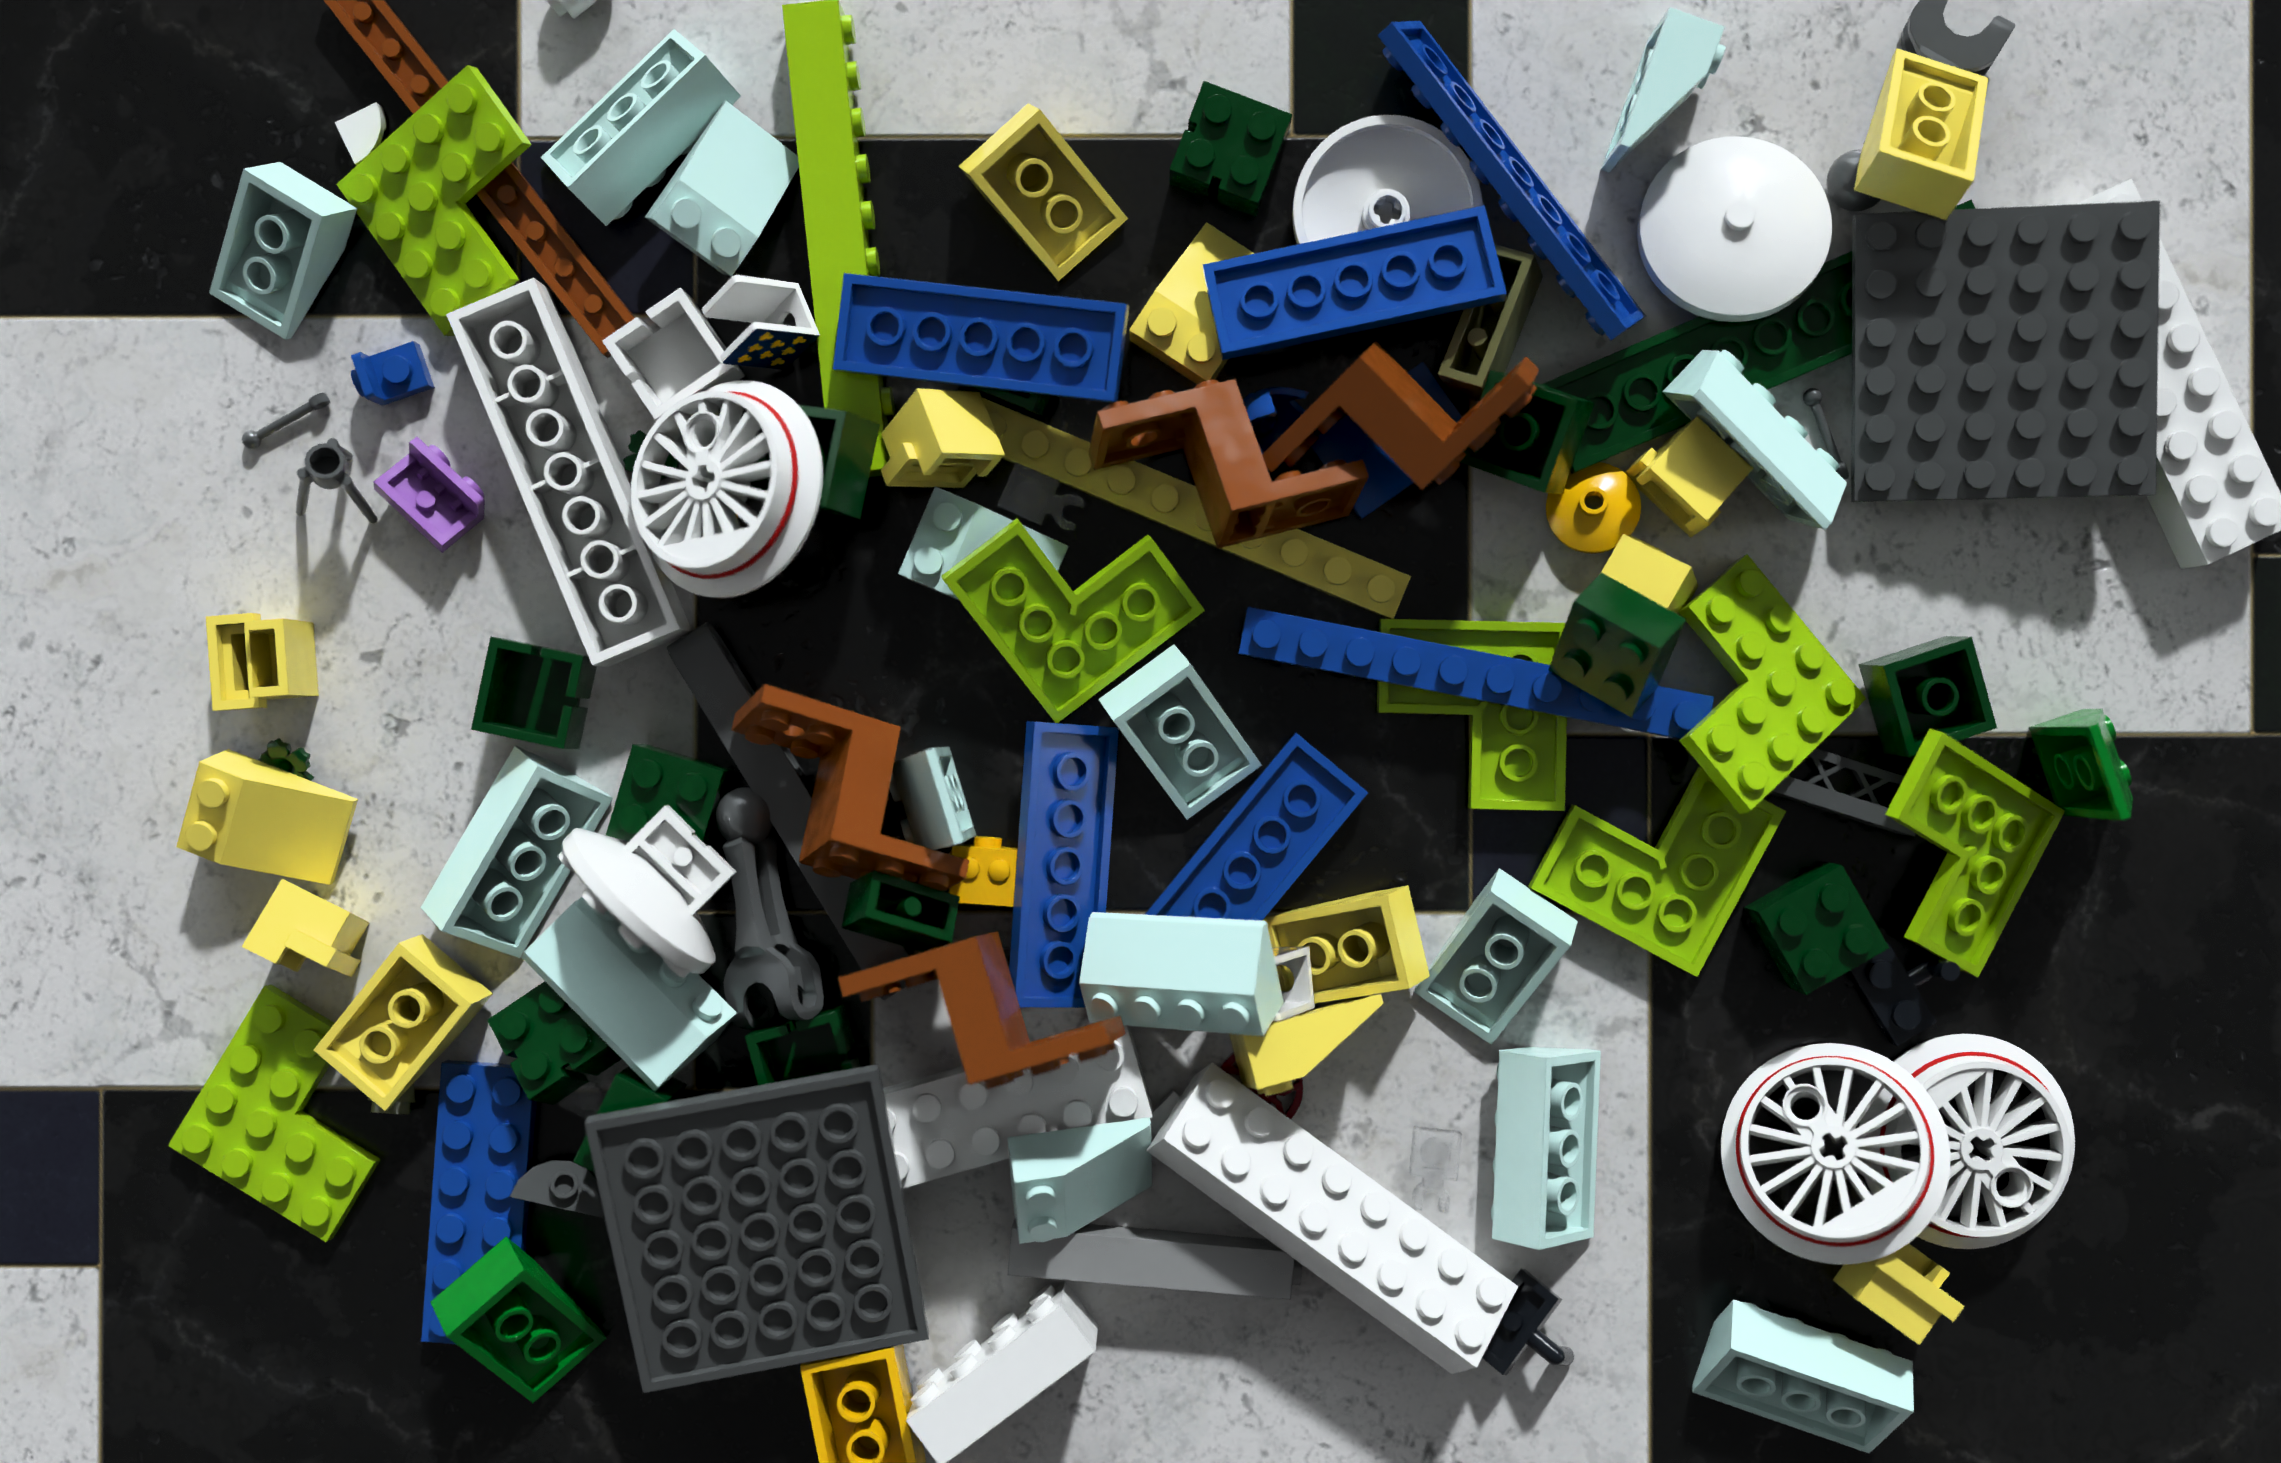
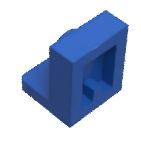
M414 341L371 356L362 352L351 355L355 367L354 370H351V378L357 392L367 400L381 406L435 388L421 346Z

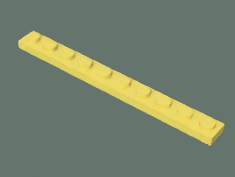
M982 398L1005 453L1003 459L1216 547L1196 486L1136 461L1094 470L1088 454L1090 442ZM1299 529L1219 548L1387 619H1394L1411 578L1410 575Z

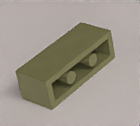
M1495 245L1507 293L1505 301L1463 310L1438 372V376L1448 393L1478 402L1480 401L1490 370L1505 373L1543 278L1535 255Z

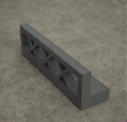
M1817 748L1807 756L1816 772L1815 775L1804 781L1787 775L1770 792V794L1896 834L1916 835L1913 831L1886 816L1885 813L1888 808L1879 805L1872 791L1888 782L1900 786L1905 776ZM1820 761L1833 764V766L1824 770ZM1843 768L1851 770L1860 789L1848 795L1836 792L1827 776ZM1864 775L1877 778V780L1868 784ZM1820 780L1823 787L1814 785L1813 783ZM1865 795L1867 801L1858 798Z

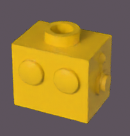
M974 836V844L959 843L953 845L950 855L969 860L966 879L952 886L949 889V893L959 896V903L1013 907L1018 847L1002 846V838Z

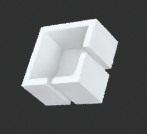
M681 287L645 311L649 318L661 328L656 333L653 332L651 327L636 317L602 340L624 375L633 381L631 385L656 421L680 400L721 383L738 381L745 376L738 365L723 364L720 355L727 348L706 317H704L693 298Z

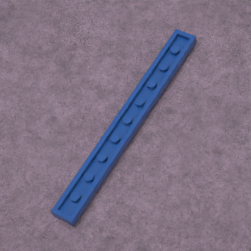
M1247 607L1238 652L1241 655L1676 739L1684 737L1712 711L1714 701L1713 696L1658 686L1631 718L1548 670L1550 665L1252 607Z

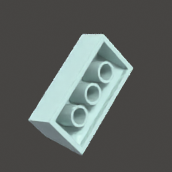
M673 29L541 158L567 188L607 226L613 219L623 217L632 207L633 200L645 188L656 185L664 177L666 168L680 155L690 152L724 101L733 106L741 95L704 53Z
M1702 350L1662 392L1690 420L1698 416L1753 467V470L1746 477L1788 520L1825 530L1833 521L1847 482L1836 472L1840 467L1838 462L1823 449L1818 448L1815 450L1804 439L1808 435L1806 429L1790 416L1784 418L1773 407L1776 399L1767 389L1758 383L1753 385L1749 383L1741 374L1744 367L1735 356L1726 350L1721 352Z
M514 746L423 902L421 909L442 932L520 958L570 873V870L558 858V855L563 851V840L575 828L594 832L613 798L556 763Z
M581 897L562 913L523 952L521 957L655 1092L711 1046L737 1012L699 974L689 972L682 978L667 966L663 957L644 944L640 949L633 947L621 936L618 928L622 924L608 910L601 914Z
M1093 912L1089 916L1079 981L1089 1023H1096L1121 1015L1123 1025L1264 1036L1276 1013H1278L1284 1003L1266 921Z
M1544 1047L1499 1050V1063L1496 1070L1498 1097L1495 1113L1496 1149L1493 1160L1494 1200L1491 1208V1218L1493 1221L1492 1239L1542 1250L1594 1237L1601 1051Z
M1733 1299L1713 1323L1692 1384V1392L1870 1453L1914 1412L1913 1361L1893 1355L1885 1349L1873 1348L1855 1342L1842 1334L1829 1333L1806 1325L1798 1319L1786 1318L1760 1309L1755 1304Z

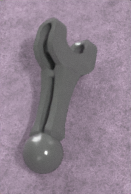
M1919 0L1902 30V50L1985 76L2014 30L2015 24L2002 16H1995L1991 23L1979 34L1963 36L1953 33L1945 24L1943 12L1948 0ZM1862 149L1849 151L1837 158L1831 165L1826 179L1827 191L1832 201L1840 208L1848 211L1867 210L1881 201L1879 198L1854 191Z
M750 787L737 788L728 792L720 800L715 814L718 831L727 840L722 847L727 863L736 871L731 878L736 906V956L727 968L723 982L726 1002L737 1012L731 1021L734 1025L744 1030L757 1029L772 1020L776 1012V1006L779 1013L786 1019L794 1021L809 1020L815 1017L823 1007L824 995L820 968L812 954L798 945L797 937L789 921L782 896L777 864V838L771 835L774 826L770 821L769 807L761 796L752 792ZM798 989L803 996L802 1004L799 1002ZM750 996L753 1003L752 1014L749 1011L748 1000Z

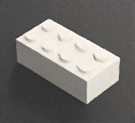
M1066 1281L1056 1288L1051 1284L1044 1286L1029 1299L1028 1302L1031 1306L1018 1316L1014 1312L1005 1315L991 1328V1331L994 1333L981 1344L977 1340L969 1342L955 1354L953 1358L956 1362L943 1372L939 1368L933 1369L916 1384L919 1390L910 1400L912 1405L906 1422L937 1463H947L1096 1352L1098 1324Z

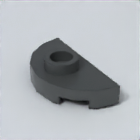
M551 1160L532 1167L517 1180L509 1196L510 1198L603 1218L604 1215L597 1179L588 1169L571 1161Z

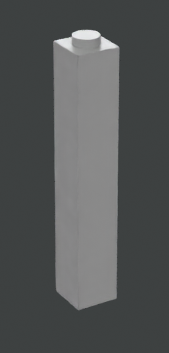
M1014 1218L1011 1228L1008 1275L1291 1300L1292 1285L1301 1284L1302 1264L1268 1239L1087 1224L1067 1237L1055 1238L1046 1242L1019 1244L1016 1219Z

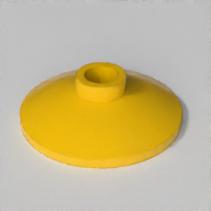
M1601 462L1573 474L1570 472L1563 493H1548L1546 500V517L1553 534L1567 547L1583 553L1595 554L1615 549L1623 534L1629 537L1633 534L1641 514L1640 495L1632 479L1619 468ZM1590 496H1597L1602 500L1603 505L1598 509H1589L1585 505V500Z

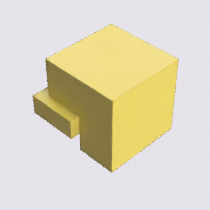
M917 388L881 433L890 456L889 461L881 469L886 486L964 488L976 473L978 476L986 477L1005 455L980 392Z
M1696 416L1667 439L1657 451L1650 448L1636 459L1625 473L1647 498L1691 538L1708 527L1721 513L1718 508L1753 470V467Z
M1625 534L1622 535L1601 571L1603 574L1680 616L1682 615L1679 611L1690 602L1699 587L1691 566L1668 556L1665 551L1632 535L1630 537Z
M257 613L206 616L212 711L267 708V700L319 696L313 622L284 618L261 620V614Z
M281 879L242 947L295 972H298L305 959L309 958L323 966L352 977L361 961L350 955L369 922Z
M1910 1244L1874 1261L1843 1265L1833 1279L1835 1283L1856 1300L1919 1345L1942 1314L1954 1322L1965 1307L1940 1289L1950 1272Z

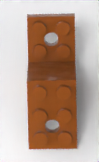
M1375 341L1262 456L1266 467L1271 472L1282 462L1290 468L1319 439L1313 431L1317 428L1324 435L1346 412L1421 489H1424L1432 480L1441 485L1460 466L1459 462L1466 456L1464 450L1468 446L1475 452L1496 432L1495 428L1501 423L1499 417L1504 412L1512 418L1532 398L1531 394L1537 389L1533 382L1539 369L1526 356L1456 423L1389 353Z
M1235 379L1224 382L1207 380L1190 390L1177 393L1165 390L1153 394L1148 400L1131 404L1126 401H1118L1107 405L1101 411H1097L1088 453L1093 469L1096 470L1183 449L1217 549L1349 516L1369 478L1363 459L1346 463L1345 460H1335L1323 465L1317 471L1301 474L1300 471L1284 473L1272 482Z
M764 684L735 713L731 731L744 734L748 741L759 745H771L774 743L790 748L792 754L801 758L813 759L820 757L798 863L813 867L814 873L825 877L835 878L843 875L858 879L875 870L943 892L966 879L969 860L880 834L901 729L900 726Z
M998 931L838 978L843 997L859 993L861 1002L902 990L900 980L903 979L907 988L938 979L968 1084L971 1085L984 1081L986 1089L1013 1082L1015 1078L1024 1075L1023 1069L1029 1067L1032 1076L1058 1069L1061 1065L1070 1062V1055L1077 1054L1079 1062L1106 1055L1108 1051L1116 1049L1114 1041L1126 1034L1120 1015L1030 1042Z

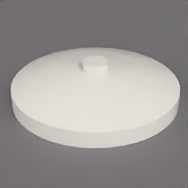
M1377 115L1353 121L1339 128L1322 141L1313 151L1302 169L1296 185L1292 208L1293 230L1297 245L1482 206V193L1478 178L1471 170L1470 161L1463 150L1453 145L1441 130L1424 121L1401 115Z
M1722 137L1707 140L1687 148L1672 158L1658 172L1650 184L1640 209L1637 225V242L1643 265L1659 290L1676 305L1692 314L1724 322H1744L1760 319L1779 312L1792 304L1815 280L1826 260L1832 238L1830 206L1820 182L1812 171L1787 150L1775 144L1748 137Z

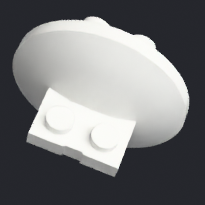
M669 805L664 806L626 845L613 838L585 829L575 828L563 840V851L558 855V858L586 886L587 889L582 893L585 901L601 914L608 910L622 924L618 931L629 944L637 949H640L644 944L663 957L667 966L678 976L684 978L689 972L703 974L716 961V956L706 928L697 912L733 877L736 871L710 845L706 846L694 834L696 831Z

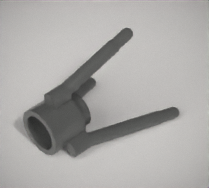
M335 438L329 439L327 443L312 447L306 454L305 467L298 469L297 476L300 482L296 514L303 516L306 513L310 486L314 482L324 489L342 487L370 523H376L378 520L376 514L349 476L350 468L347 461L351 460L353 455L347 449L341 447Z

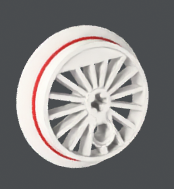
M749 380L730 381L713 386L680 400L663 413L649 430L638 452L632 473L631 504L637 528L648 545L653 559L664 574L681 588L710 598H730L747 594L767 584L791 563L806 541L814 524L821 500L823 464L815 430L805 412L791 397L770 385ZM743 408L747 409V411L741 418ZM762 428L763 432L755 437L759 429ZM681 434L687 450L677 442ZM770 451L771 460L753 464ZM669 453L684 465L688 471L664 466ZM661 475L682 480L681 482L659 487ZM770 477L768 492L750 487L751 481ZM748 497L765 501L759 515L745 503ZM669 501L659 509L658 503ZM735 513L750 527L741 529Z
M1951 1034L1936 1037L1910 1048L1897 1057L1893 1062L1909 1072L1923 1086L1938 1110L1941 1111L1951 1124L1950 1126L1945 1124L1951 1157L1946 1193L1932 1221L1917 1237L1949 1248L1979 1249L2005 1243L2034 1227L2048 1214L2061 1196L2070 1176L2075 1153V1133L2071 1111L2060 1086L2053 1076L2039 1061L2021 1048L2006 1041L1979 1034ZM1994 1069L2007 1072L2005 1079L1990 1104ZM1976 1080L1972 1106L1967 1087ZM2023 1083L2031 1093L2006 1112ZM1883 1088L1859 1122V1127L1897 1105L1899 1101ZM1954 1097L1960 1116L1949 1103ZM2039 1107L2042 1108L2045 1120L2014 1128ZM1906 1112L1863 1139L1911 1132L1915 1127ZM2049 1133L2050 1149L2012 1145L2013 1143ZM1975 1138L1973 1144L1981 1154L1987 1156L1983 1159L1971 1153L1974 1147L1970 1141ZM1901 1145L1866 1150L1902 1159ZM1920 1155L1905 1160L1920 1163ZM2013 1156L2048 1160L2043 1176L2040 1177L2020 1166ZM1864 1162V1164L1892 1183L1909 1173ZM2008 1172V1185L2005 1189L1997 1191V1179L2001 1174ZM1865 1177L1872 1195L1882 1190V1188ZM2033 1183H2034L2035 1185H2037V1187H2036V1189H2035L2034 1191H2033V1189H2034V1188H2033ZM1963 1190L1960 1222L1948 1220L1947 1217ZM1980 1193L1983 1194L1990 1220L1984 1222H1977ZM2002 1206L2015 1209L2004 1215Z
M1822 1043L1794 1048L1777 1055L1756 1069L1738 1089L1727 1110L1722 1129L1721 1159L1723 1171L1732 1197L1741 1212L1772 1243L1783 1250L1811 1261L1838 1265L1859 1264L1877 1260L1900 1250L1913 1241L1932 1221L1946 1193L1951 1167L1950 1145L1945 1124L1937 1106L1923 1086L1909 1072L1890 1059L1864 1048L1846 1044ZM1823 1070L1844 1071L1836 1114L1828 1102L1822 1075ZM1812 1072L1815 1086L1810 1084L1795 1085L1792 1079ZM1854 1074L1874 1081L1872 1087L1847 1122H1845ZM1781 1085H1784L1787 1089L1783 1099V1108L1768 1098ZM1883 1088L1899 1101L1897 1105L1856 1129V1126ZM1800 1098H1811L1818 1103L1820 1110L1813 1119L1802 1120L1792 1113V1106ZM1761 1106L1787 1123L1795 1134L1754 1125V1120ZM1906 1112L1916 1130L1863 1139ZM1827 1134L1835 1145L1842 1142L1845 1144L1842 1148L1843 1159L1837 1161L1832 1155L1825 1158L1822 1156L1825 1152V1144L1822 1139L1824 1135ZM1753 1135L1802 1148L1750 1155V1136ZM1919 1142L1920 1163L1866 1150ZM1804 1159L1762 1186L1758 1183L1752 1166ZM1864 1162L1909 1172V1174L1892 1183L1864 1164ZM1811 1170V1173L1784 1211L1778 1208L1767 1196ZM1856 1173H1860L1882 1188V1190L1871 1196ZM1821 1177L1823 1180L1814 1225L1810 1226L1792 1217ZM1845 1179L1850 1181L1862 1199V1202L1852 1208ZM1835 1181L1842 1214L1824 1224L1832 1182Z

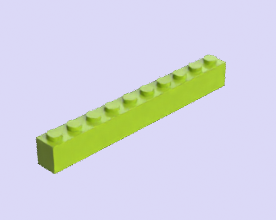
M839 0L782 5L814 317L820 334L817 338L824 408L847 411L880 425L869 477L882 476L881 469L890 459L881 433L888 425L887 416L895 414L892 388L884 387L883 376L839 372L833 369L844 273L880 276L878 251L876 247H869L868 230L875 229L874 209L872 201H865L863 189L864 183H870V168L867 154L860 155L858 137L866 136L865 121L862 108H855L853 91L861 90L860 73L857 61L850 62L848 46L849 44H856L852 14L845 15Z

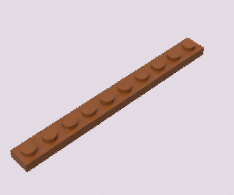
M324 0L413 114L449 82L385 0ZM512 162L482 188L477 195L601 353L609 358L612 355L602 340L635 319V317Z

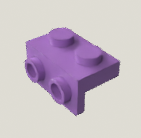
M415 437L409 442V454L373 482L374 490L443 553L484 519L485 496L476 482L467 476L461 478L450 467L448 458L438 447L432 444L428 447L422 440Z

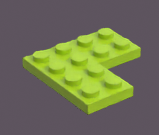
M469 65L463 68L336 184L348 202L357 208L356 213L444 336H455L446 314L510 288L520 280L466 203L532 144L478 68Z
M1016 518L941 576L1055 723H1059L1205 611L1148 534L1080 587L1072 591L1031 535Z
M1748 554L1736 560L1679 611L1738 684L1726 698L1679 741L1740 815L1751 811L1866 700L1862 692Z
M1379 619V632L1550 665L1566 623ZM1378 681L1377 713L1470 715L1469 809L1565 811L1567 717Z
M1929 729L1885 813L1886 816L1947 852L1904 938L1941 959L1956 963L1960 970L1978 978L2065 811L1950 736Z
M1698 767L1655 848L1580 807L1571 805L1528 887L1687 973L1698 977L1786 811L1763 799L1751 811L1740 815L1703 768Z
M271 984L262 988L168 1146L311 1234L328 1242L336 1235L381 1159L303 1112V1109L330 1066L328 1062L313 1050L334 1025V1022Z

